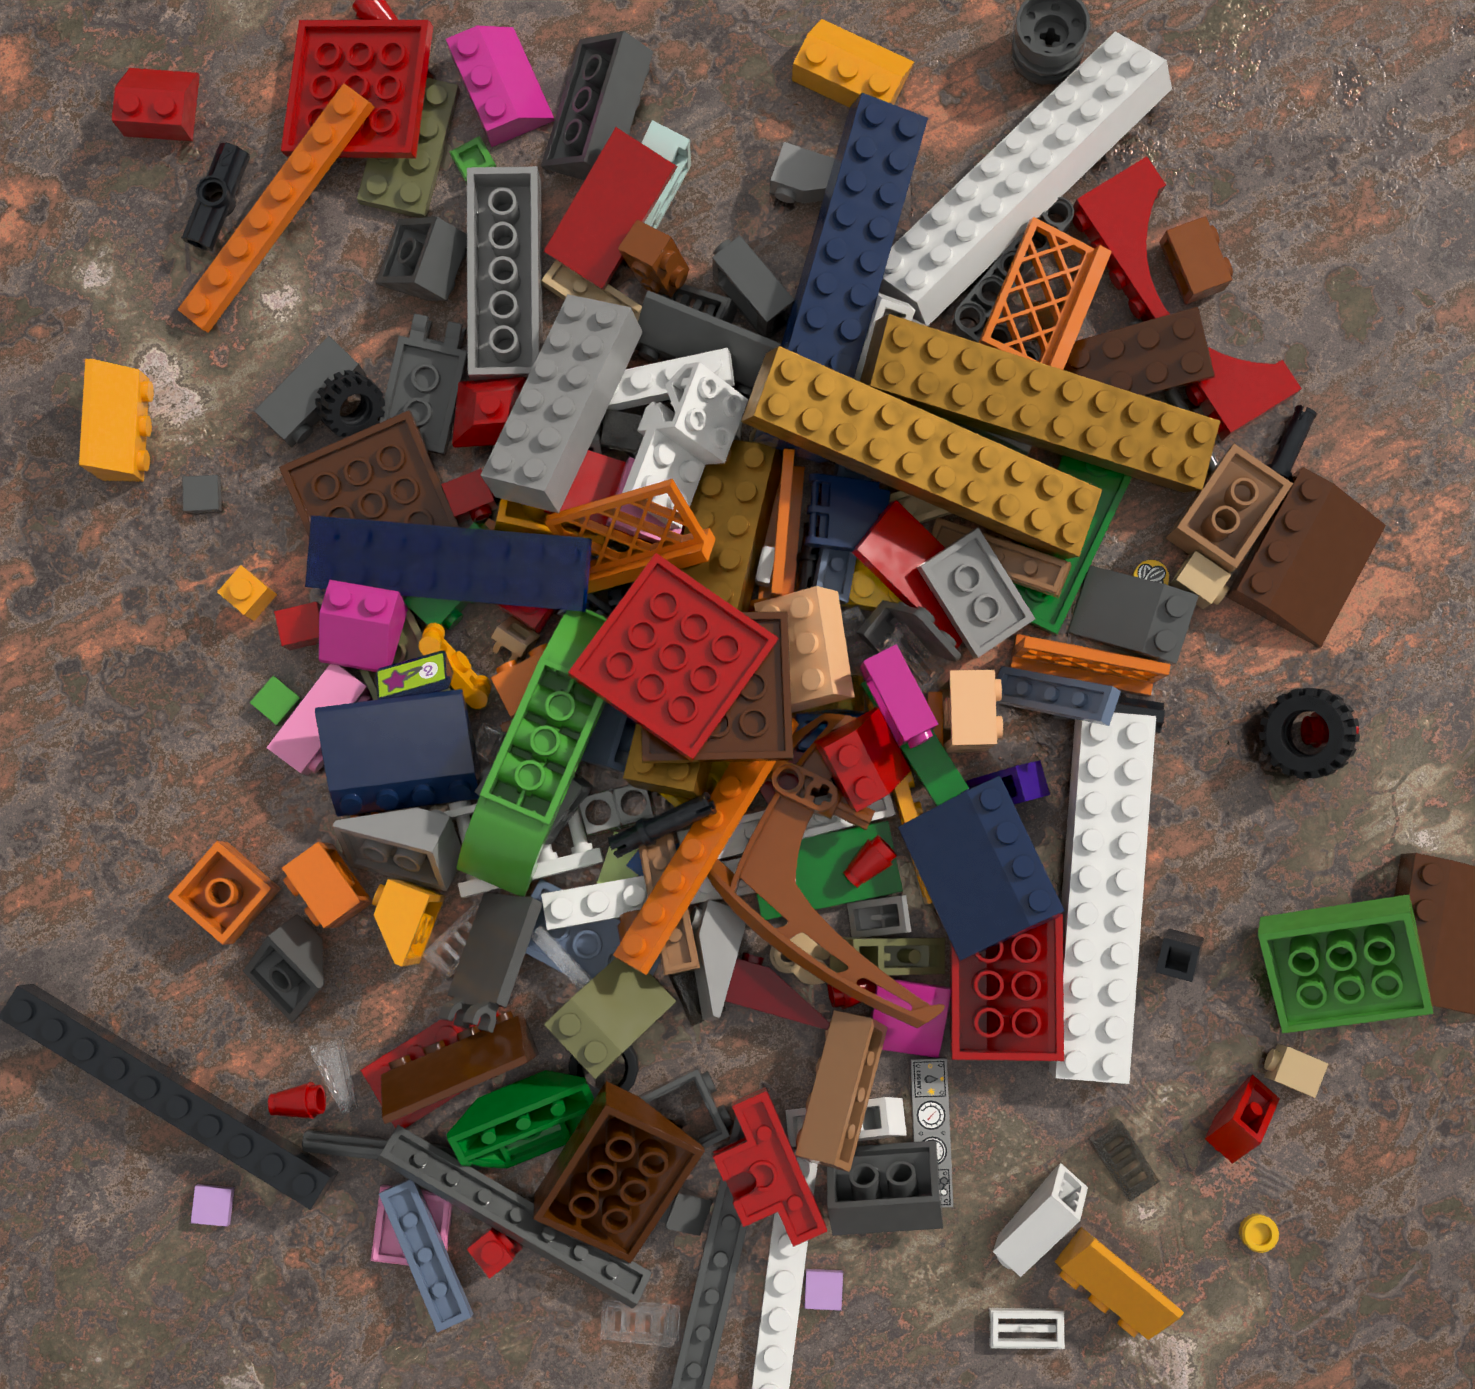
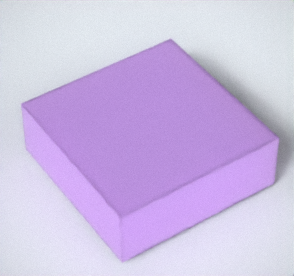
M197 1184L194 1190L191 1223L229 1226L231 1223L235 1187Z
M806 1269L805 1309L842 1310V1270Z

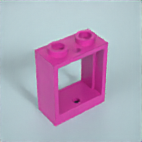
M897 644L864 660L859 671L898 746L900 747L908 743L910 749L929 740L933 736L931 731L938 725V722Z

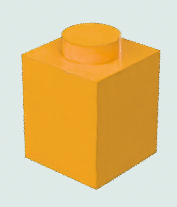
M242 565L217 591L238 611L253 621L258 618L278 595Z

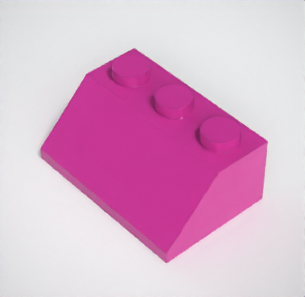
M477 25L446 38L452 60L491 147L555 121L514 27Z

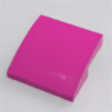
M895 980L929 1005L942 1004L945 1005V1008L938 1016L919 1028L912 1027L873 1008L870 1018L888 1027L882 1050L938 1058L946 1025L951 994L950 987ZM876 985V995L907 1010H912V1006L909 1003Z

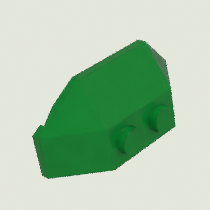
M545 1070L478 1097L446 1134L447 1140L461 1166H471L474 1164L482 1167L508 1169L566 1145L595 1098L586 1078Z

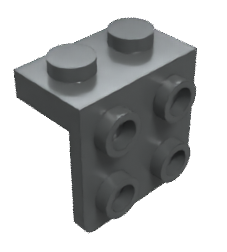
M882 600L856 632L876 654L897 644L911 673L915 671L928 654L955 662L961 657L960 652L954 647L957 644L956 641L948 633L939 630L933 623L935 621L934 616L921 606L913 608L903 602L897 604Z

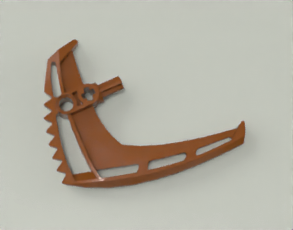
M833 713L822 714L792 735L793 751L822 724H827L828 726L815 741L851 722L856 717ZM813 742L796 764L788 763V761H776L764 783L767 781L772 782L775 794L756 826L739 861L735 874L717 859L707 877L733 912L759 937L786 958L848 996L912 1027L919 1028L938 1016L944 1010L945 1005H929L860 954L818 914L796 885L799 849L804 832L813 814L824 816L830 820L833 816H836L867 830L875 813V810L868 807L858 812L851 809L844 799L841 790L830 781L832 776ZM787 773L794 774L799 780L796 788L792 790L782 789L778 784L779 778ZM822 789L828 791L827 798L831 799L830 802L823 801L821 805L815 804V796H812V794H820ZM740 880H743L788 921L787 925L774 928L736 894ZM804 933L831 955L847 965L848 969L836 973L802 950L790 939L797 934ZM863 978L871 981L912 1006V1010H907L858 986L857 980Z

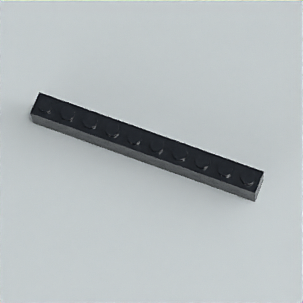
M34 984L18 985L0 1013L2 1021L309 1210L320 1204L339 1172Z

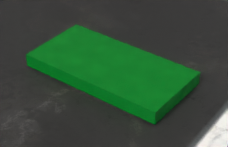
M888 821L870 824L867 830L855 827L802 839L797 859L796 885L815 910L903 892L896 858L892 860V866L864 884L862 883L858 888L843 873L868 838L872 840L876 835H879L894 850ZM757 894L760 913L765 920L782 917Z

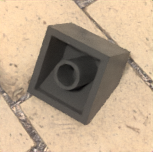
M439 217L398 219L376 284L426 301H447L449 295L454 290L455 277L460 263L466 256L467 234Z

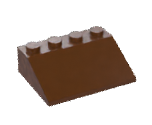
M1302 467L1293 474L1290 481L1293 485L1257 537L1226 597L1320 648L1386 525L1334 483Z
M1419 853L1401 854L1394 897L1410 895L1432 1006L1475 1015V866Z
M508 1011L497 1016L493 1033L479 1031L478 1026H473L457 1033L459 1041L445 1046L444 1041L441 1040L422 1048L425 1056L411 1061L408 1054L388 1063L391 1070L381 1074V1104L384 1124L526 1064L539 1055L523 1013L514 1017L512 1011Z
M606 1081L536 1190L533 1219L631 1263L696 1166L705 1149L639 1096Z

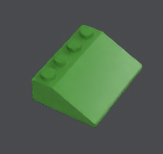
M1410 895L1260 917L1258 937L1282 1033L1433 1014Z

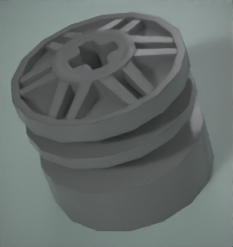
M1025 0L1021 4L1016 16L1015 32L1012 41V60L1017 71L1029 81L1048 85L1064 81L1080 66L1090 30V16L1084 2L1081 0Z

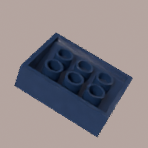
M462 689L315 708L329 793L337 817L479 799L480 796L474 791L481 783L478 781L481 775V767Z
M1000 776L973 787L898 827L959 961L1061 917L1065 910Z

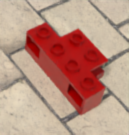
M766 1087L733 1101L732 1108L745 1137L713 1151V1159L723 1182L726 1181L734 1199L733 1205L743 1227L778 1212L793 1247L827 1232L826 1223Z

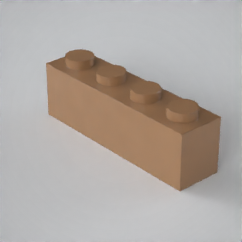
M834 1010L830 1027L825 1031L826 1042L823 1053L816 1064V1079L813 1090L806 1101L807 1112L803 1127L797 1134L795 1156L811 1163L850 1172L883 1048L887 1026L870 1017Z

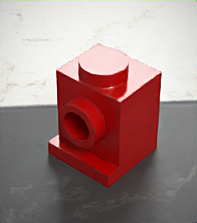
M490 1227L469 1245L467 1251L490 1279L509 1264L516 1254L523 1249V1246Z

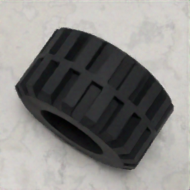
M1298 688L1290 690L1287 694H1281L1276 698L1277 702L1270 703L1267 707L1268 715L1267 717H1262L1260 725H1264V731L1259 732V738L1265 742V747L1262 748L1264 754L1270 755L1272 758L1270 763L1274 767L1283 769L1282 773L1288 776H1297L1296 778L1314 779L1328 776L1347 765L1349 757L1354 756L1357 750L1354 748L1355 743L1359 742L1360 734L1356 733V726H1359L1358 718L1354 719L1352 715L1354 710L1350 705H1346L1343 702L1344 698L1338 694H1332L1329 690ZM1308 711L1319 714L1325 720L1329 729V739L1325 748L1313 755L1304 754L1298 750L1291 738V727L1294 720L1301 713Z

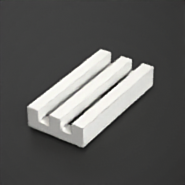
M989 1308L990 1348L1065 1349L1064 1310L1062 1308ZM998 1318L1056 1319V1323H998ZM998 1332H1056V1338H998Z

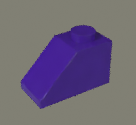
M1041 760L1017 765L965 781L969 789L1000 776L1014 805L1050 795Z

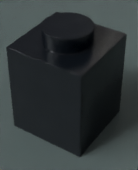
M1168 929L1163 939L1156 973L1192 982L1197 972L1204 938Z

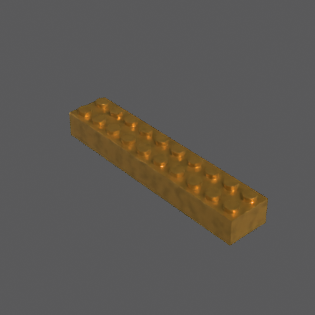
M891 314L875 322L860 382L936 416L1182 493L1203 490L1220 420Z
M781 346L766 353L741 420L744 424L1062 560L1080 557L1102 493V489Z
M733 440L725 463L705 465L690 505V509L702 529L710 528L716 538L708 562L680 570L739 611L748 612L760 556L764 547L780 480L783 459L778 449L761 443ZM685 526L683 535L691 533L687 526ZM636 723L623 779L634 788L693 799L705 792L712 762L642 764L641 726Z

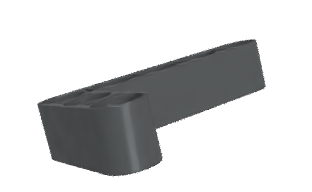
M1058 197V200L1037 219L1067 233L1074 216L1073 205L1068 199ZM1058 214L1062 216L1064 221L1055 223L1049 219L1048 215ZM1024 231L1009 245L957 307L952 322L953 335L979 342L995 304V301L986 300L982 293L993 291L997 295L999 294L1007 275L1004 267L1011 265ZM1035 231L1032 239L1039 241L1043 246L1036 249L1037 253L1050 249L1047 237ZM1047 256L1039 258L1040 262L1042 263ZM1032 261L1021 264L1019 268L1025 284L1035 272ZM1015 281L1011 288L1016 287ZM1016 293L1008 295L1006 299L1007 304ZM971 317L977 322V325L967 328L960 323V319ZM1002 323L995 326L991 338H998L1004 344L1013 341L1006 324ZM1024 342L1023 346L1027 356L1039 361L1040 352L1029 342Z

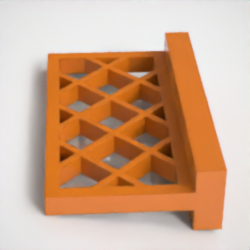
M1035 217L1031 218L978 343L1036 361L1027 356L1023 343L1037 338L1042 351L1037 362L1064 370L1112 251L1101 245L1094 249ZM1035 231L1047 237L1050 249L1037 253L1032 241ZM1068 248L1082 255L1078 266L1069 269L1061 252ZM1053 254L1060 272L1046 276L1039 258ZM1032 261L1038 279L1024 284L1019 268L1021 264ZM1062 277L1067 293L1065 297L1055 300L1048 281ZM1015 281L1016 287L1011 288ZM1040 284L1047 303L1033 307L1027 288ZM1019 292L1025 310L1011 315L1006 299L1008 295ZM1050 308L1055 322L1053 327L1042 331L1035 312ZM1002 312L1003 318L998 319ZM1028 315L1034 334L1020 338L1014 319ZM1006 322L1013 341L1003 344L991 338V335L996 325ZM1049 334L1048 339H1047V341H1046V338H1045L1044 335Z
M784 449L782 471L764 542V547L775 548L774 565L769 587L759 585L758 599H772L793 593L795 588L805 467L793 466L795 452L793 449Z
M673 479L566 509L559 513L549 514L544 521L579 574L577 586L583 595L634 582L655 553L679 569L708 562L716 540L710 528L702 529ZM667 493L674 504L673 509L652 502L653 497ZM631 504L644 509L640 519L620 511L621 507ZM649 511L669 519L666 527L663 528L645 521L647 512ZM600 513L612 518L610 527L589 520L592 514ZM616 520L637 528L634 537L614 530ZM672 521L687 526L691 533L681 535L670 531L669 528ZM569 522L582 527L579 536L565 531L561 523ZM587 529L606 537L603 546L583 538L585 530ZM640 530L660 537L661 540L660 542L650 544L637 538ZM609 539L630 546L627 551L618 552L607 548ZM579 547L599 555L598 559L585 563L578 552Z
M1016 634L1009 667L1113 686L1121 692L1149 697L1152 693L1153 683L1169 675L1171 664Z

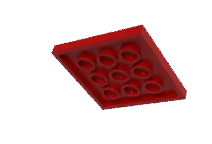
M299 20L281 152L286 157H290L344 83L368 100L375 108L338 158L416 159L433 34L431 22L429 20Z
M655 553L568 671V676L692 762L776 645L779 638Z

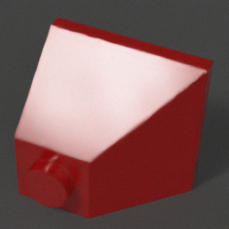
M526 376L459 382L452 439L453 447L495 445L527 380Z

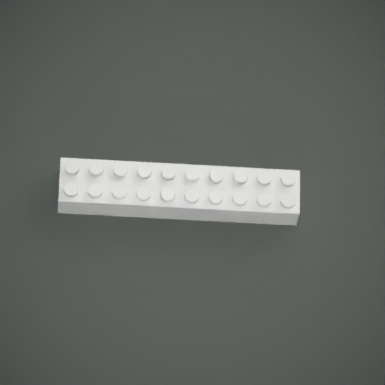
M1115 31L891 247L879 292L909 303L915 309L913 318L927 326L932 323L1026 230L1031 218H1038L1044 211L1046 212L1058 200V197L1067 192L1172 90L1167 60Z
M1113 713L1109 726L1075 719L1061 900L1065 910L1063 913L1064 1061H1049V1072L1055 1078L1129 1084L1156 716Z

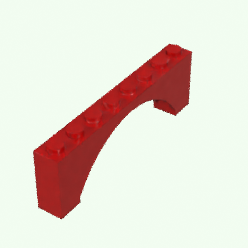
M1148 157L1143 158L1077 198L1073 205L1074 216L1072 219L1077 230L1085 232L1091 242L1090 247L1095 249L1101 245L1112 251L1106 265L1110 270V279L1113 285L1118 290L1122 289L1129 299L1128 305L1133 315L1138 319L1141 318L1143 322L1170 315L1155 290L1147 261L1146 240L1152 206L1155 199L1159 198L1166 186ZM1208 347L1215 378L1186 385L1185 391L1192 404L1195 406L1199 405L1205 416L1220 420L1217 434L1223 441L1294 397L1302 388L1283 360L1276 364L1256 363L1237 359Z

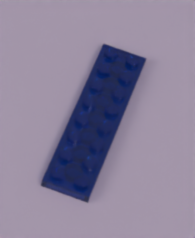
M311 516L305 587L327 589L329 580L398 591L401 596L586 612L592 539Z

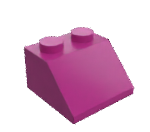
M329 580L319 612V661L373 672L391 668L408 612V608L400 593L393 590Z

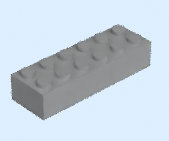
M538 167L467 168L468 376L471 381L525 376L528 378L543 346L541 283L542 195Z
M567 294L480 475L496 498L555 513L560 512L643 333L631 307Z

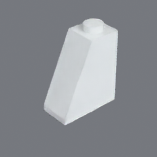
M1061 1163L1055 1167L998 1234L993 1253L996 1254L997 1259L1004 1267L1012 1269L1020 1277L1081 1219L1088 1187Z

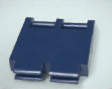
M818 473L809 474L808 482L812 484L811 505H807L806 511L810 515L809 536L805 537L804 545L852 552L890 504V491L879 489L880 482Z

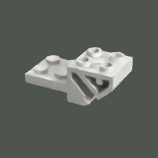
M700 362L685 364L665 384L671 400L670 404L675 412L661 402H651L646 407L637 430L644 437L622 493L673 479L690 507L705 465L725 463L748 399ZM667 493L655 496L652 499V502L669 509L674 507ZM648 511L649 514L667 525L669 519ZM672 521L670 528L682 529L683 525Z

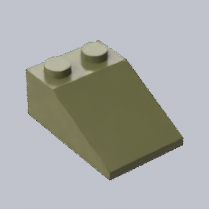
M615 958L565 1003L544 1025L592 1077L598 1079L677 1001L649 972L647 975H644Z

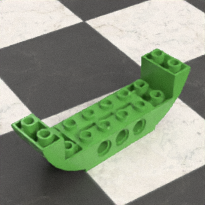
M572 604L559 622L538 661L481 790L460 850L457 870L518 896L525 897L539 865L537 863L539 855L606 704V701L568 676V671L607 620L606 617Z

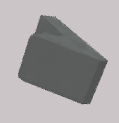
M681 1187L659 1221L666 1224V1229L700 1236L713 1200Z

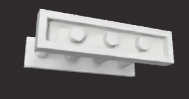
M470 800L449 804L450 811L444 812L451 816L452 820L456 819L462 844L471 820L470 815H473L477 805H471ZM580 808L577 809L568 822L574 847L571 848L572 854L558 858L557 852H553L551 844L544 845L537 860L539 865L532 881L604 863L602 848L593 849L592 843L587 841ZM466 874L467 881L458 883L461 898L502 889L469 874Z

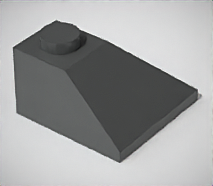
M298 914L267 936L243 970L250 980L292 1023L301 1015L324 985L323 940L316 933L315 929Z

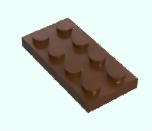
M1198 307L1075 341L1064 367L1065 371L1145 397L1215 378Z

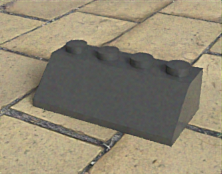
M625 31L579 40L541 164L542 168L585 180L615 127L630 135L634 114L640 103V94L645 78L650 70L649 65L653 55L651 49Z
M647 291L638 320L643 333L635 350H638V355L642 358L657 362L658 359L667 361L728 348L731 354L735 384L732 387L749 400L766 353L781 346V343Z

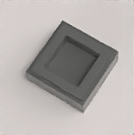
M219 475L182 476L183 511L186 514L222 512L221 477Z

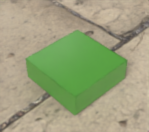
M480 136L449 152L466 185L467 168L496 167Z
M272 676L250 703L275 725L280 726L303 699L277 677Z

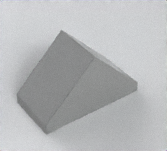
M906 895L847 903L852 937H872L911 932Z

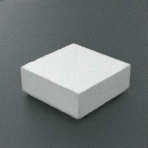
M765 546L762 548L755 578L756 585L769 587L774 565V547Z

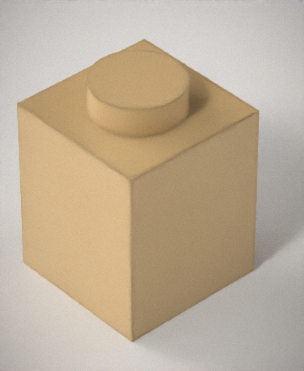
M1195 551L1186 558L1169 583V586L1199 595L1196 605L1205 609L1212 603L1218 605L1229 590V587L1225 584L1231 577V574Z
M1277 1044L1276 1049L1270 1050L1264 1064V1069L1267 1070L1265 1078L1313 1098H1316L1328 1067L1326 1062L1281 1044Z

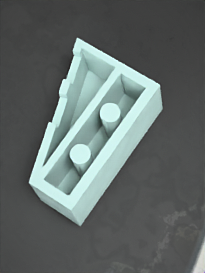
M652 120L642 144L678 166L644 222L657 229L691 167L690 139Z

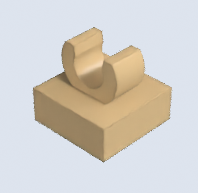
M510 616L497 626L491 637L497 641L493 646V652L497 654L505 647L512 652L509 661H517L535 646L540 635Z

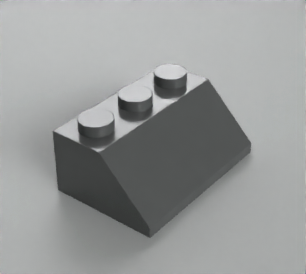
M936 1141L857 1146L850 1172L827 1167V1210L832 1235L943 1229Z

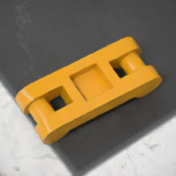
M438 623L428 624L424 628L418 647L425 658L443 653L445 680L454 690H463L465 702L471 708L481 709L485 707L492 688L491 680L487 676L477 675L471 669L468 658L462 652H456L444 639L445 630L443 626Z

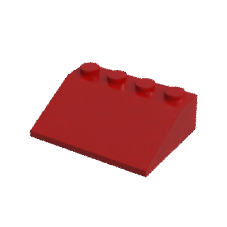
M1063 914L1061 917L962 961H959L950 942V1057L952 1060L1064 1061Z

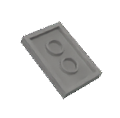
M979 528L973 529L916 567L973 658H979L1035 620V617Z

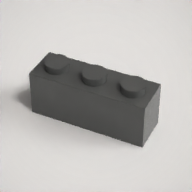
M328 336L254 412L292 448L296 443L301 444L307 440L313 432L312 427L321 419L316 412V409L319 408L315 405V399L321 398L317 392L320 387L325 388L327 386L324 381L327 378L332 381L334 379L333 374L337 372L344 375V370H351L353 373L357 371L363 375L366 373L359 363Z

